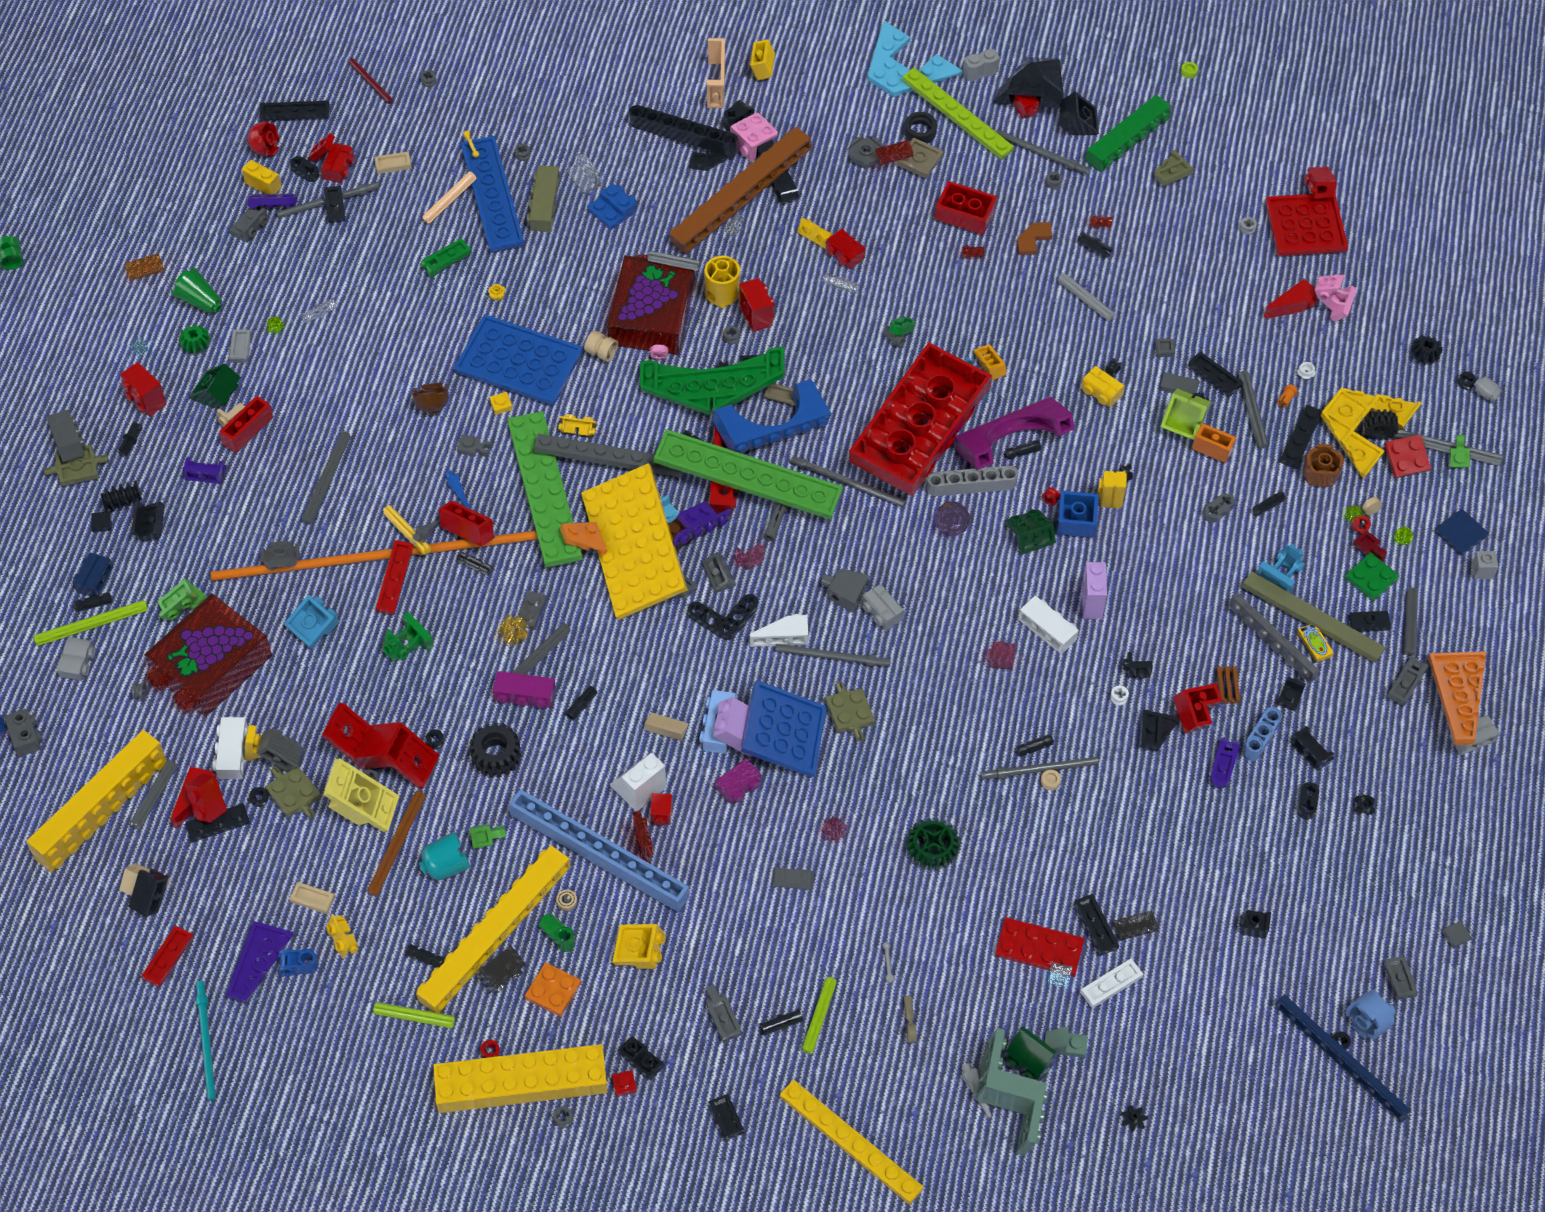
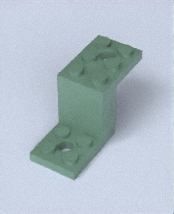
M997 1028L986 1042L975 1100L1023 1114L1016 1154L1025 1156L1040 1140L1041 1131H1038L1039 1123L1043 1122L1045 1114L1042 1111V1107L1048 1097V1091H1045L1047 1083L1000 1070L1003 1063V1058L1000 1057L1001 1050L1004 1051L1007 1038H1004L1005 1030Z

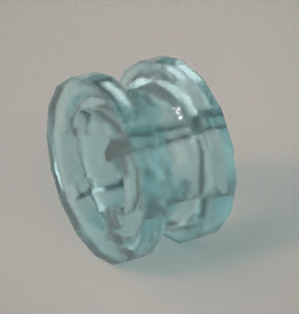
M139 338L135 339V343L132 342L130 344L131 349L138 356H142L143 352L148 351L147 345Z

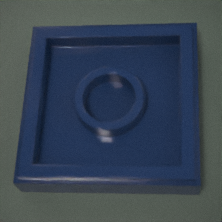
M1460 509L1435 528V532L1461 556L1489 535V532L1464 509Z

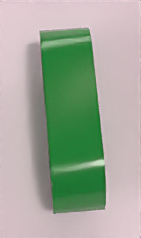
M909 317L891 320L888 331L895 335L913 332L916 321Z

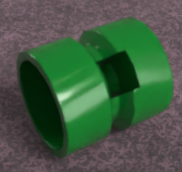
M14 236L0 238V265L4 269L14 270L23 265L22 249L18 238Z

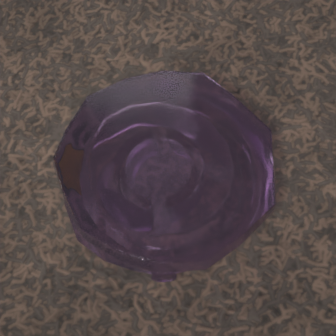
M946 501L937 508L935 513L936 528L944 535L950 537L965 533L971 521L967 509L958 502Z

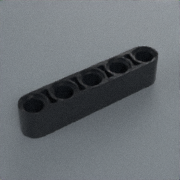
M772 139L757 146L756 155L758 158L763 152H766L773 146L774 142ZM788 170L771 183L781 204L799 198L798 190Z

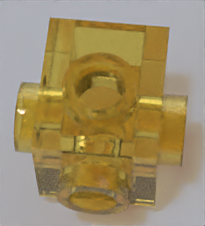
M507 614L498 631V635L504 637L503 640L511 645H514V643L518 645L520 640L525 641L529 633L526 630L528 625L525 624L526 621L519 616L514 618Z

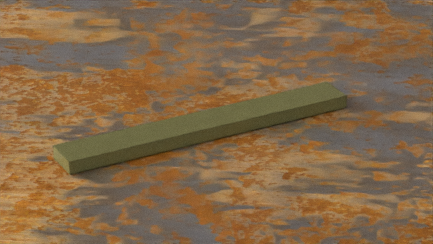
M1251 572L1242 584V588L1300 621L1317 627L1323 634L1374 663L1378 661L1386 648L1254 572Z

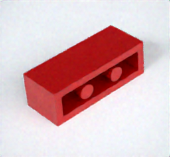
M256 395L219 431L222 444L237 453L274 417L271 404Z
M453 500L438 509L441 528L481 547L495 538L491 518Z

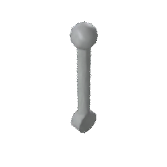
M884 942L882 946L885 949L888 974L886 981L887 983H892L894 976L891 973L889 955L891 945L889 942Z

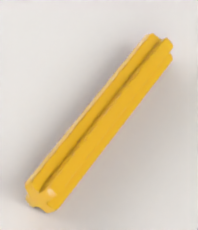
M391 505L383 508V514L423 555L431 552V546L426 541L423 543L421 540L415 541L412 538L416 531Z

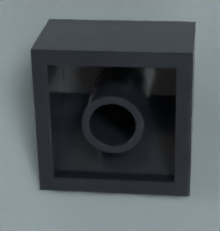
M1076 91L1063 98L1059 109L1062 129L1071 135H1098L1097 107Z

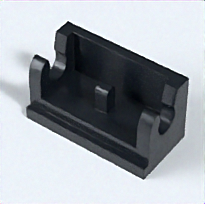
M1306 726L1293 735L1291 744L1316 771H1319L1334 760V753L1332 751L1328 753L1310 734V728Z
M150 869L149 873L145 870H139L128 907L145 917L159 913L169 876L155 869Z

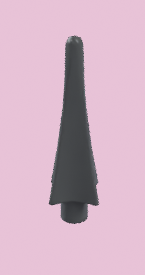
M440 520L416 526V533L412 538L415 541L421 540L424 543L432 531L440 524Z

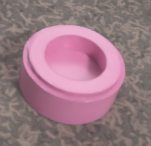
M654 345L650 348V356L657 360L665 359L668 357V348L664 345Z

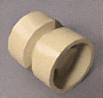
M594 330L588 336L584 350L594 356L598 354L600 359L609 362L617 351L618 341L611 337L605 338L604 334Z

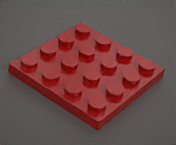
M1312 194L1266 197L1265 203L1277 256L1348 251L1347 239L1336 195L1335 197L1314 198Z

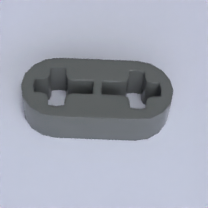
M1224 493L1214 499L1205 507V520L1211 523L1219 521L1233 509L1234 497ZM1222 502H1229V504L1225 503L1223 506H1221Z

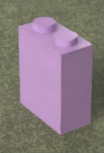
M1086 562L1082 582L1083 619H1102L1107 599L1106 562Z
M734 697L721 701L718 705L713 737L741 752L749 706Z

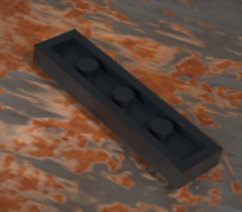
M329 100L260 103L261 121L330 118Z
M1306 404L1279 463L1297 470L1321 419L1320 415L1323 410Z

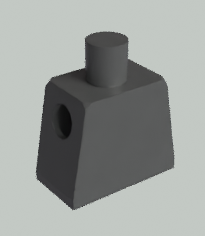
M839 569L835 577L825 574L821 585L829 588V600L855 613L869 585V575Z

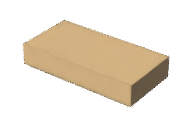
M409 152L374 157L377 174L412 169Z
M297 882L289 901L328 914L336 896L333 893Z

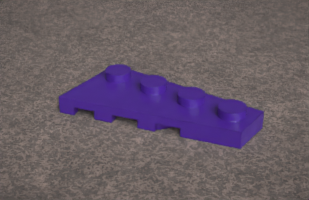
M254 921L226 998L247 1004L277 960L278 953L284 950L293 937V932Z

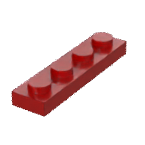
M398 540L394 541L375 608L376 612L395 615L414 544Z

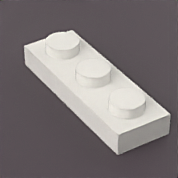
M1129 959L1082 988L1080 993L1093 1009L1141 979L1143 973L1134 961Z

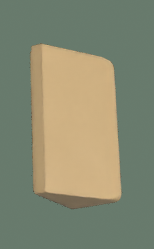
M651 712L645 722V730L682 741L689 724Z

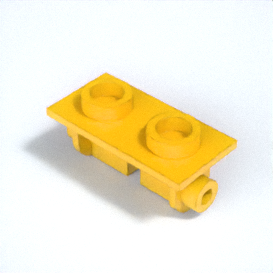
M801 218L797 233L826 249V239L833 235V233L820 228V226L811 222L810 219Z
M565 414V417L559 416L563 424L559 423L558 430L562 431V433L575 434L576 428H579L578 435L595 436L596 428H593V426L598 427V424L593 418L583 417V419H578L570 414Z
M331 914L326 929L334 940L336 951L344 959L347 952L353 954L358 951V943L353 934L345 935L351 931L346 919L341 915L335 917L334 914Z

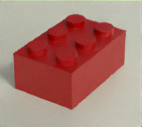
M947 181L936 204L935 220L984 235L995 213L997 196Z

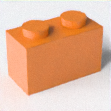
M1202 423L1195 436L1192 449L1227 463L1234 449L1237 437Z

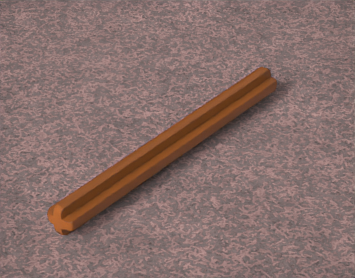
M420 791L414 793L367 889L368 894L378 896L423 804L425 793Z

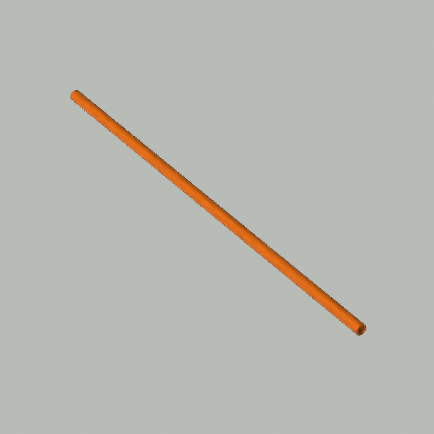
M536 530L495 535L494 539L483 546L538 540ZM466 539L429 544L431 546L430 553L481 547ZM414 546L412 556L421 555L422 553ZM392 549L298 560L297 564L293 567L284 566L272 570L267 569L266 565L212 571L211 579L216 581L389 559Z

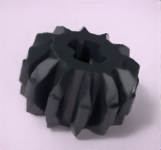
M1421 334L1419 338L1414 340L1411 346L1412 358H1417V363L1422 361L1424 365L1427 362L1432 365L1440 359L1443 347H1441V341H1436V337L1431 338L1429 334L1426 337Z

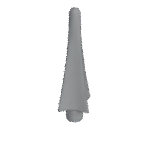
M966 1063L962 1066L964 1071L962 1078L976 1097L979 1082L977 1068L972 1070L970 1064ZM979 1102L986 1116L990 1118L991 1112L988 1105Z

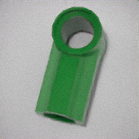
M552 913L544 915L538 923L539 928L558 945L561 951L569 952L573 950L576 945L573 930L565 926ZM566 937L569 938V939L566 940V941H562L563 938H566Z

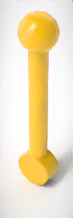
M465 131L463 133L464 138H467L473 151V156L477 158L479 157V152L476 151L472 143L470 132Z

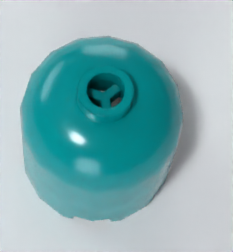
M455 832L426 845L422 850L421 856L423 861L419 864L423 873L428 872L434 880H444L471 868L465 852L460 853L461 843Z

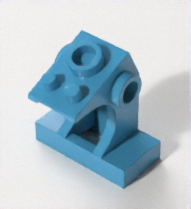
M1292 543L1290 545L1286 544L1285 549H1282L1276 557L1277 563L1271 566L1263 561L1259 566L1257 575L1291 593L1295 581L1291 578L1296 572L1299 573L1305 565L1303 563V550L1295 548V545ZM1281 566L1287 568L1289 572L1287 574H1283L1278 570Z

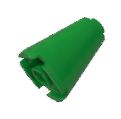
M193 266L191 267L192 270L188 271L186 269L174 282L173 285L176 288L175 290L171 289V295L207 313H218L222 308V300L201 273Z

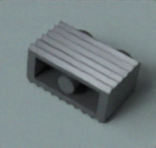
M272 728L262 733L256 753L272 762V764H275V766H278V768H281V770L288 772L298 767L303 747L298 745L296 740L282 735L280 730Z

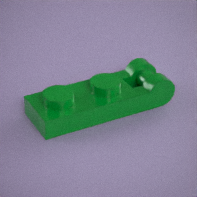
M460 238L424 258L420 265L423 269L427 270L430 277H435L441 270L472 254V251L465 241Z

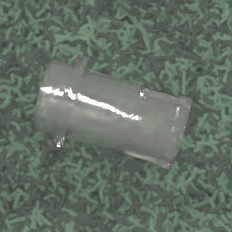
M735 214L731 222L725 226V232L729 236L738 234V229L744 222L743 217L738 221L741 215Z

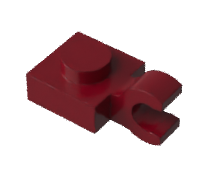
M1367 530L1354 540L1353 545L1366 556L1371 552L1382 562L1386 559L1387 551L1380 547L1381 541Z

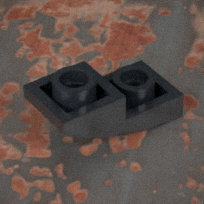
M633 1036L618 1049V1052L650 1081L665 1066L663 1061L649 1052L647 1046Z

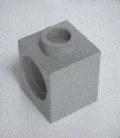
M1496 551L1476 552L1472 561L1474 579L1494 578L1498 569Z

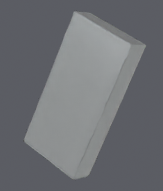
M233 329L229 355L230 362L248 363L252 336L251 330Z

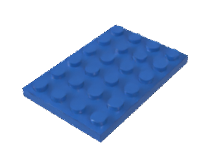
M484 314L454 366V373L554 406L583 353V347Z

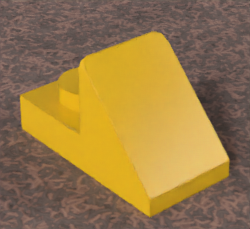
M254 725L248 726L245 740L246 761L263 757L256 753L261 736L256 733L257 726Z

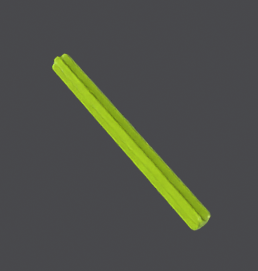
M145 600L138 601L34 635V641L39 646L147 611L148 607Z

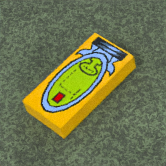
M1310 624L1298 629L1299 637L1316 663L1333 657L1334 652L1317 627Z

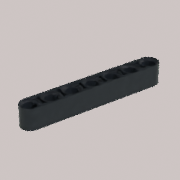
M634 105L629 109L630 123L634 128L726 156H735L739 152L738 136L734 133L640 105Z

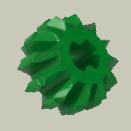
M193 323L192 327L186 326V330H181L179 342L181 343V348L186 350L188 354L194 352L196 355L198 351L203 352L204 348H209L210 335L208 330L203 328L201 324L196 327Z

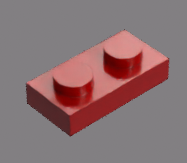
M329 133L313 146L307 159L311 162L316 161L318 158L322 159L325 153H329L334 147L333 141L335 136Z

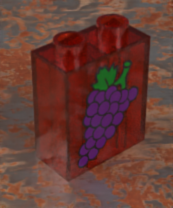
M644 254L635 257L624 255L607 321L608 338L611 337L617 340L618 347L650 351V348L654 345H664L668 348V354L680 355L696 288L695 270L650 262L647 259L648 255Z
M211 593L144 654L149 667L145 677L157 690L162 691L167 686L175 693L172 696L174 702L184 712L190 713L195 709L206 718L273 655L267 636Z

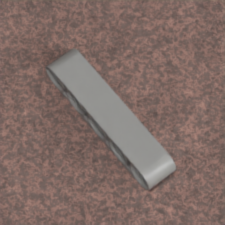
M1013 466L981 468L979 470L965 469L933 472L928 476L927 492L931 496H946L1011 490L1017 485L1018 470Z

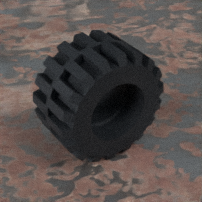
M494 723L492 726L486 724L485 728L480 727L478 729V733L474 732L473 739L470 740L472 762L477 771L481 770V774L486 775L488 773L489 777L494 775L502 777L501 774L505 773V775L510 774L509 770L514 771L516 765H519L521 749L518 735L516 732H513L511 727L506 728V724L502 723L501 726L498 723ZM495 745L506 748L498 755H490L485 752L489 747Z

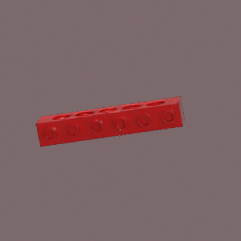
M715 426L714 445L728 449ZM711 481L710 507L717 514L728 509L733 511L737 504V497H733V495L737 493V489Z

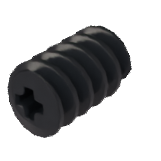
M134 480L133 486L126 482V488L119 484L118 490L111 486V492L105 487L101 498L104 509L108 512L109 506L113 510H116L117 504L120 508H123L124 502L131 506V501L133 500L135 503L139 501V498L142 500V495L137 481Z

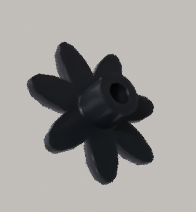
M1129 1105V1113L1121 1112V1115L1127 1118L1122 1122L1123 1126L1130 1124L1132 1132L1135 1131L1136 1126L1141 1129L1145 1128L1142 1121L1148 1120V1116L1141 1115L1142 1107L1135 1111L1133 1106Z

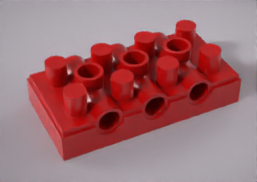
M928 342L849 450V462L903 492L914 496L924 480L934 470L937 461L952 445L956 434L969 421L976 406L979 405L991 388L992 375Z

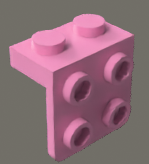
M755 113L735 123L730 128V132L738 136L739 151L750 162L756 159L757 146L778 135V131L759 113Z

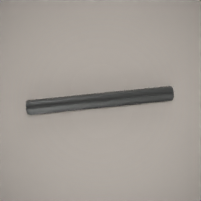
M1399 429L1393 439L1397 440L1420 434ZM1421 435L1424 446L1447 453H1450L1451 448H1456V443ZM1464 446V448H1470L1471 459L1498 466L1502 464L1503 455Z
M345 431L340 433L302 516L303 523L311 524L351 438L350 433Z

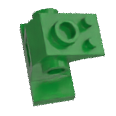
M409 612L403 615L404 630L397 635H393L391 630L387 629L386 636L384 637L382 649L393 661L405 659L409 653L421 645L427 651L434 647L432 636ZM406 639L410 642L406 645H401V642Z

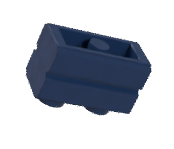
M89 553L88 557L84 558L81 563L79 574L76 573L73 577V585L76 592L88 595L89 597L99 595L113 569L111 559L95 553Z

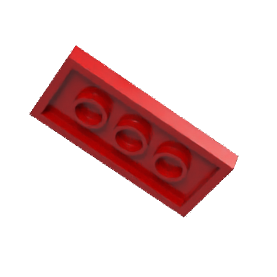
M1005 917L995 957L1075 977L1085 938Z

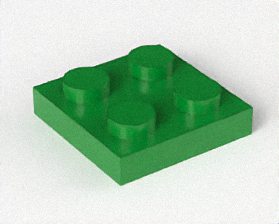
M1370 552L1346 574L1345 579L1374 602L1399 579V575Z

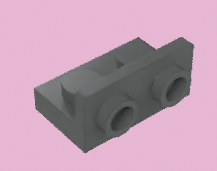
M249 208L229 229L230 235L248 243L251 238L256 236L259 229L266 225L268 221L266 209L262 208L258 211Z

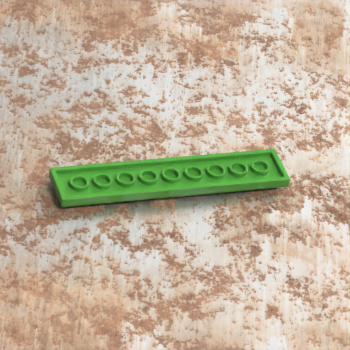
M544 412L507 418L545 568L583 560L580 547L566 544L560 531L561 524L573 523L556 456L534 452L537 434L550 435Z
M668 429L665 430L653 459L654 463L829 520L832 519L843 486Z

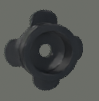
M1358 795L1355 797V802L1357 803L1355 811L1358 814H1374L1375 808L1373 806L1375 799L1372 796Z

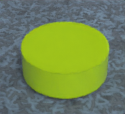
M1193 62L1184 63L1181 67L1182 76L1188 79L1195 78L1198 74V66Z

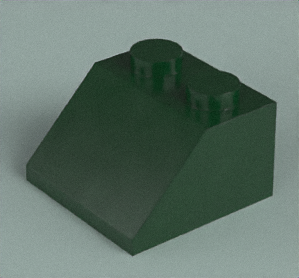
M225 363L208 369L189 395V398L212 408L224 406L229 401V395L237 389V383L241 377Z
M1022 1026L1006 1050L1004 1061L1009 1068L1016 1069L1023 1077L1041 1081L1052 1068L1056 1051Z

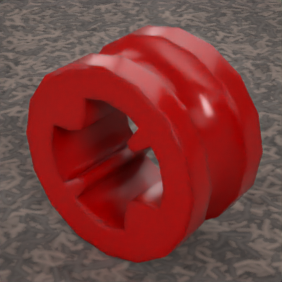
M1048 487L1042 494V499L1047 504L1054 506L1060 499V493L1056 489Z
M1357 516L1352 520L1351 526L1355 532L1364 533L1370 529L1371 522L1366 516ZM1360 521H1364L1362 527H1358Z
M494 1040L483 1042L481 1045L482 1057H498L500 1055L499 1044ZM494 1047V1053H487L486 1048L492 1049Z

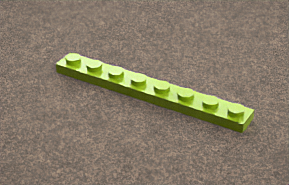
M915 67L902 76L904 83L1001 160L1014 150L1012 144Z

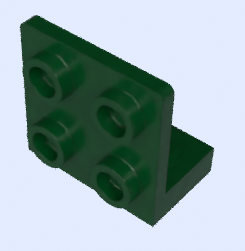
M1039 509L1029 510L1025 514L1014 515L1010 519L1005 520V525L1016 534L1018 549L1021 554L1056 543L1053 522Z

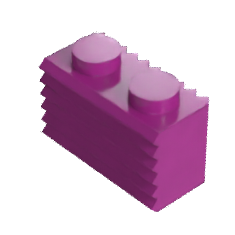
M745 758L715 780V788L730 804H733L735 801H741L748 791H754L760 786L761 773Z

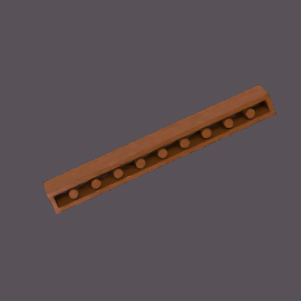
M798 127L788 131L769 150L763 152L757 160L750 163L732 181L725 184L720 191L713 194L708 201L700 205L695 212L687 216L678 226L674 227L669 233L671 243L685 255L810 151L812 149L811 137Z

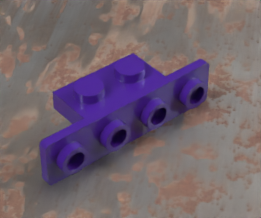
M704 501L680 512L677 518L686 529L678 532L672 542L673 545H683L692 538L696 539L705 532L709 533L718 526H724L729 521L732 511L728 509L717 514Z

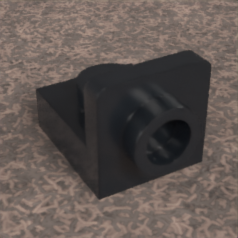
M1287 677L1277 705L1295 712L1306 684L1299 679Z

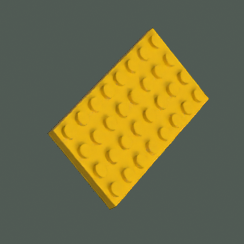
M649 463L581 492L589 522H597L607 548L605 555H600V551H598L615 616L618 620L688 591L676 548L672 543L673 538L653 470Z

